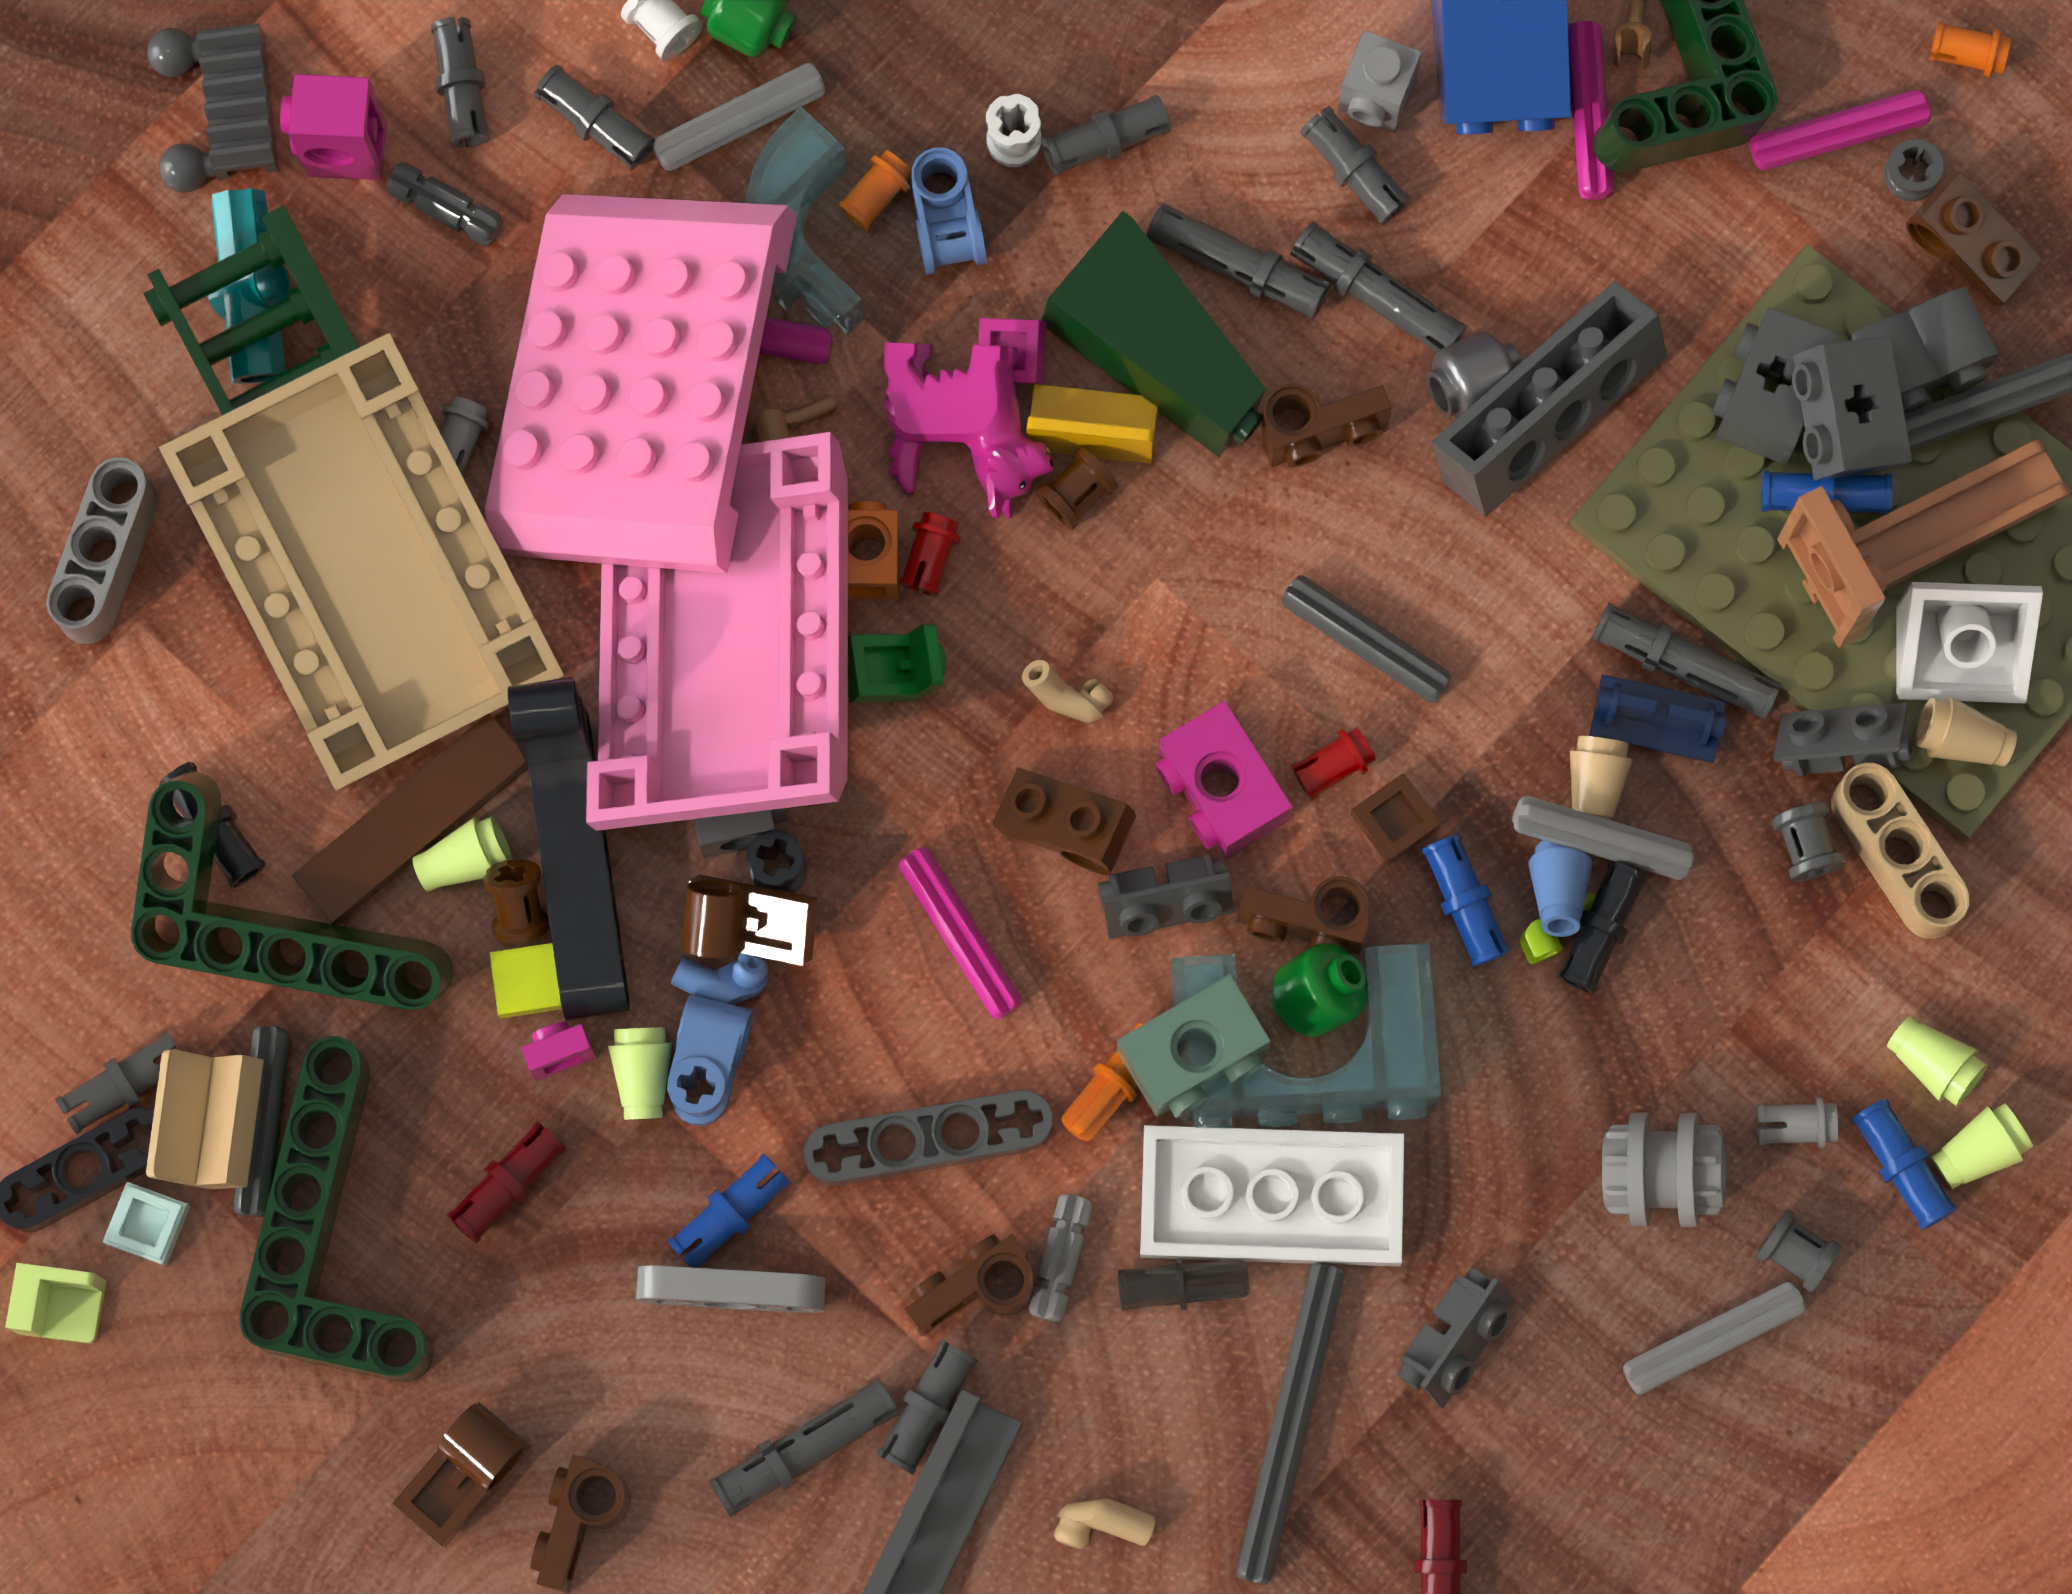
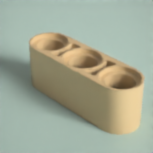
M1862 763L1853 766L1839 782L1831 798V809L1836 821L1906 927L1913 934L1924 939H1937L1945 936L1959 923L1968 910L1969 892L1964 881L1888 769L1876 763ZM1866 785L1872 788L1879 798V808L1872 811L1858 808L1852 802L1849 795L1850 787ZM1900 838L1907 841L1914 851V862L1908 865L1894 862L1886 853L1885 840ZM1933 891L1941 894L1950 906L1949 917L1939 919L1929 916L1922 908L1921 893Z

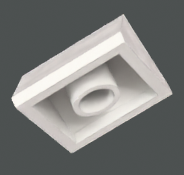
M1911 582L1896 605V693L1898 699L1929 700L1934 697L1944 700L1946 697L1951 696L1958 701L2026 704L2043 596L2042 587Z

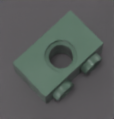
M1229 974L1117 1040V1052L1155 1116L1158 1117L1171 1110L1176 1118L1205 1102L1209 1097L1204 1089L1226 1076L1231 1084H1236L1260 1070L1265 1065L1261 1056L1269 1052L1271 1041ZM1202 1037L1212 1044L1215 1050V1057L1204 1066L1194 1067L1186 1064L1180 1058L1177 1049L1187 1038Z

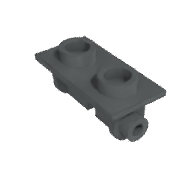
M1907 702L1818 711L1807 710L1782 714L1773 755L1774 762H1782L1785 771H1795L1799 777L1813 773L1844 771L1846 765L1844 756L1851 755L1855 765L1876 763L1883 767L1900 768L1902 761H1911L1914 754L1911 736L1904 735L1908 711Z
M1208 853L1199 857L1165 863L1169 883L1157 885L1153 866L1109 874L1110 881L1098 883L1109 939L1126 935L1134 937L1143 936L1153 932L1155 929L1189 922L1197 924L1206 923L1218 916L1234 913L1230 874L1226 870L1224 858L1211 859Z
M1470 1268L1465 1277L1458 1275L1433 1311L1435 1317L1451 1327L1443 1335L1425 1324L1399 1360L1403 1367L1397 1376L1416 1390L1422 1387L1435 1404L1442 1409L1452 1395L1455 1396L1461 1393L1473 1376L1474 1362L1489 1341L1493 1342L1498 1339L1509 1324L1511 1308L1515 1301L1501 1282L1496 1278L1490 1281L1486 1276L1473 1268Z

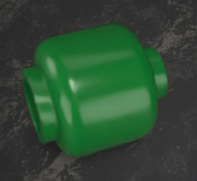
M705 0L700 13L701 16L708 19L707 32L713 39L752 58L763 55L771 44L781 49L797 18V15L787 11L790 0Z
M1317 944L1279 967L1273 978L1272 1003L1280 1021L1288 1028L1306 1037H1324L1358 1017L1363 1012L1368 999L1365 971L1360 962L1346 950L1334 944Z

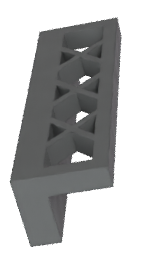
M963 1389L961 1390L862 1594L942 1593L1021 1430V1422L982 1404L979 1397Z

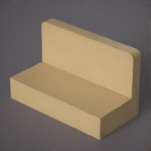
M177 1049L163 1051L146 1174L149 1178L205 1189L247 1188L264 1059L246 1055L209 1057Z

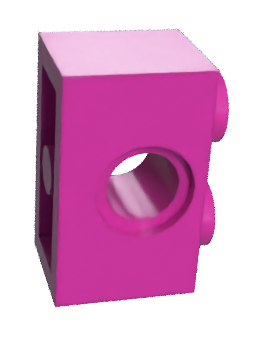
M294 74L292 96L284 95L282 97L280 126L282 133L289 134L292 155L299 156L308 177L382 180L387 121L370 79L363 77Z
M1225 700L1159 739L1158 754L1161 760L1155 763L1156 770L1173 796L1183 792L1195 811L1188 819L1196 835L1207 849L1216 845L1226 860L1290 821L1293 808ZM1220 770L1231 774L1238 786L1231 794L1218 797L1211 795L1204 789L1201 782L1208 773Z

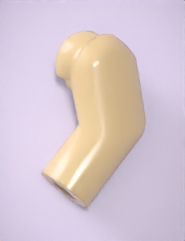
M1044 660L1031 662L1023 671L1022 682L1048 710L1084 723H1093L1104 718L1102 712L1113 703V694L1103 684H1099L1096 679L1086 680L1082 688L1077 692Z

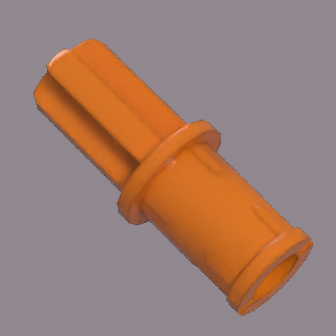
M1137 1023V1024L1133 1027V1030L1137 1029L1138 1027L1142 1026L1143 1024H1142V1023ZM1117 1050L1105 1065L1101 1063L1095 1065L1093 1068L1095 1077L1062 1115L1061 1121L1067 1130L1084 1142L1093 1140L1125 1100L1133 1102L1137 1096L1134 1090L1137 1084Z

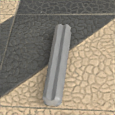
M805 63L656 137L652 142L654 152L662 167L666 171H673L822 97L825 93L822 77L812 63Z
M1521 797L1513 812L1512 822L1514 823V829L1518 833L1561 846L1575 848L1588 854L1617 861L1676 880L1685 879L1694 862L1695 855L1692 853V847L1689 843L1535 797Z
M1785 1282L1627 1361L1623 1366L1625 1377L1636 1394L1642 1395L1800 1316L1806 1310L1804 1299L1793 1282Z

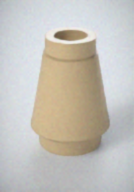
M1951 696L1946 697L1944 700L1934 697L1930 698L1921 712L1915 732V745L1927 749L1929 757L1989 765L1995 764L2001 767H2005L2009 763L2017 741V732L2015 730L2006 728L2003 724Z
M1578 736L1576 751H1570L1572 809L1608 820L1614 818L1633 759L1627 758L1628 742L1601 737Z

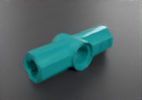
M250 188L226 190L212 194L211 204L218 262L258 242L257 235L267 230L261 216L268 213L265 190ZM269 264L209 295V303L213 310L221 318L225 319V328L228 329L289 298L287 291L291 290V282L288 271L284 264L276 269L273 268L272 264ZM281 331L229 357L232 383L246 385L263 383L286 371Z

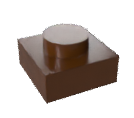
M1404 773L1358 804L1351 811L1353 819L1388 865L1439 830L1442 824Z

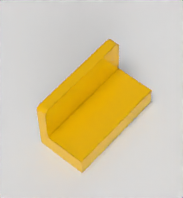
M1034 384L1031 414L1027 421V438L1032 441L1043 442L1048 447L1050 453L1073 455L1079 447H1083L1096 458L1151 464L1157 406L1141 395Z

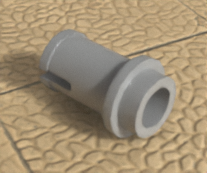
M455 396L451 406L444 405L442 409V414L446 416L440 434L464 478V471L480 432H486L489 429L490 423L486 421L489 410L472 400Z
M1816 1097L1815 1104H1757L1756 1119L1759 1123L1784 1122V1125L1779 1127H1757L1759 1146H1765L1766 1144L1817 1142L1818 1149H1825L1826 1142H1838L1836 1103H1824L1823 1097Z

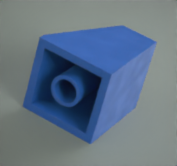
M1431 0L1440 120L1445 124H1456V134L1492 133L1493 122L1518 120V131L1555 129V118L1571 117L1567 0Z

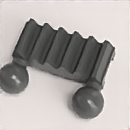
M260 24L199 31L196 34L197 37L192 38L184 31L176 28L162 29L154 34L147 46V58L151 67L160 75L172 78L186 74L195 62H199L203 74V81L201 83L206 101L204 110L208 120L206 131L211 148L209 152L203 153L199 148L188 143H179L169 147L162 154L159 161V174L165 185L176 192L188 193L201 187L207 177L216 176L218 180L229 178V171L265 167L267 173L279 172L265 39Z

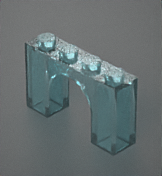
M1430 943L1365 947L1362 955V967L1366 975L1368 994L1365 1006V1040L1357 1054L1345 1066L1331 1074L1310 1079L1285 1076L1266 1065L1236 1084H1231L1226 1076L1204 1089L1209 1098L1198 1107L1179 1116V1122L1193 1121L1195 1128H1232V1119L1258 1117V1124L1261 1127H1283L1297 1124V1115L1323 1113V1122L1360 1121L1362 1120V1111L1388 1110V1118L1394 1120L1416 1119L1427 1116L1426 1107H1437L1441 1099ZM1236 954L1171 958L1172 1008L1229 974L1238 986ZM1202 1037L1187 1038L1177 1049L1180 1058L1186 1064L1194 1067L1204 1066L1215 1057V1050L1212 1044Z

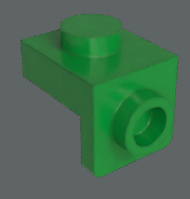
M921 624L908 634L848 636L849 703L919 701L943 684V677L946 671V654L943 646L938 643L936 626L934 624Z

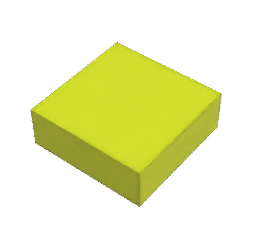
M552 943L489 952L497 1013L500 1019L562 1009Z

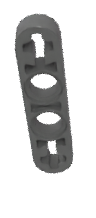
M1018 1090L828 1124L817 1128L808 1137L804 1145V1161L809 1173L817 1182L827 1186H842L1026 1153L1040 1148L1048 1141L1053 1130V1113L1049 1103L1040 1094L1030 1090ZM1019 1105H1028V1110L1032 1115H1042L1043 1122L1033 1125V1136L1021 1138L1018 1128L1014 1127L998 1130V1135L1002 1143L989 1145V1124L983 1110L995 1108L996 1122L1013 1119L1016 1114L1015 1107ZM956 1115H966L972 1118L979 1127V1137L976 1143L965 1150L950 1148L942 1138L944 1124ZM891 1127L908 1129L916 1140L913 1153L907 1159L900 1162L885 1159L878 1149V1141L881 1134ZM869 1131L867 1147L875 1166L861 1168V1155L842 1159V1170L837 1172H830L826 1162L815 1163V1155L825 1151L826 1140L837 1139L841 1149L860 1147L855 1134Z

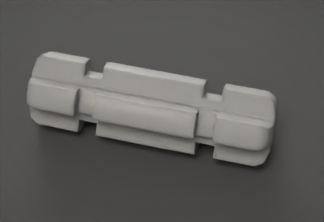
M1061 1194L1058 1198L1053 1220L1057 1222L1056 1228L1050 1227L1037 1279L1041 1281L1040 1287H1034L1029 1305L1030 1314L1036 1318L1050 1322H1060L1063 1319L1068 1301V1295H1065V1290L1072 1286L1084 1242V1236L1081 1235L1082 1229H1087L1092 1212V1203L1086 1198L1073 1194Z

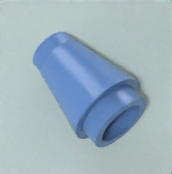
M1543 840L1537 844L1535 854L1528 862L1541 919V928L1551 936H1570L1577 933L1580 929V919L1582 917L1593 862L1590 856L1581 850Z

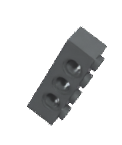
M1613 281L1431 441L1443 482L1482 515L1487 517L1667 358L1658 314L1616 281Z

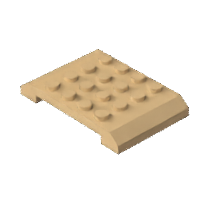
M390 333L158 447L307 732L306 735L335 791L509 704L507 691L509 686L554 680L564 676Z

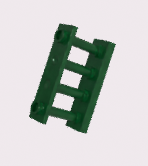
M284 205L261 216L267 230L257 235L258 242L169 287L159 269L147 274L154 288L143 293L161 327L173 322L222 415L359 348ZM269 264H272L274 269L286 264L297 284V287L287 291L289 298L201 343L198 342L181 309ZM300 320L304 325L316 320L327 343L316 348L319 354L229 400L212 365Z

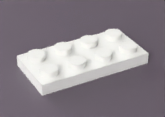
M1144 1125L1140 1258L1400 1267L1402 1264L1404 1134Z

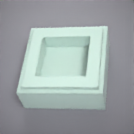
M126 1182L103 1243L167 1267L191 1206L182 1201Z

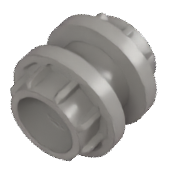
M1631 1112L1628 1125H1612L1608 1131L1604 1132L1602 1188L1605 1208L1611 1214L1629 1215L1632 1227H1649L1652 1208L1678 1209L1681 1227H1698L1700 1215H1717L1721 1209L1725 1208L1726 1142L1724 1131L1718 1125H1700L1697 1112H1680L1677 1131H1651L1648 1112Z

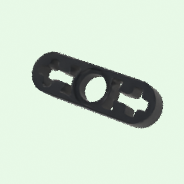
M146 1108L130 1109L6 1176L0 1182V1219L18 1231L26 1233L37 1232L125 1185L126 1182H130L145 1174L148 1154H143L137 1148H130L117 1155L126 1164L124 1168L117 1171L114 1158L102 1147L101 1143L110 1138L111 1145L119 1149L134 1139L132 1128L135 1125L141 1124L147 1130H152L154 1111ZM89 1152L96 1154L102 1164V1172L97 1182L87 1188L72 1186L67 1176L70 1161L81 1153ZM52 1169L54 1181L67 1194V1199L59 1203L58 1196L53 1192H49L34 1202L37 1213L33 1216L28 1217L20 1210L12 1212L11 1207L19 1202V1195L16 1191L25 1186L33 1193H36L51 1186L52 1184L44 1177V1174Z

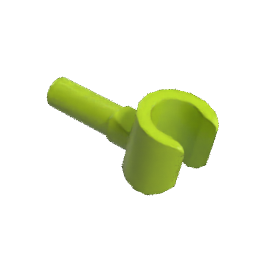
M1590 891L1586 893L1583 910L1586 911L1590 910L1595 899L1594 894ZM1541 919L1532 922L1520 936L1521 947L1530 964L1544 961L1563 950L1558 937L1551 936L1542 930Z

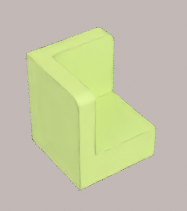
M16 1263L5 1328L19 1335L93 1344L97 1340L107 1280L92 1272Z

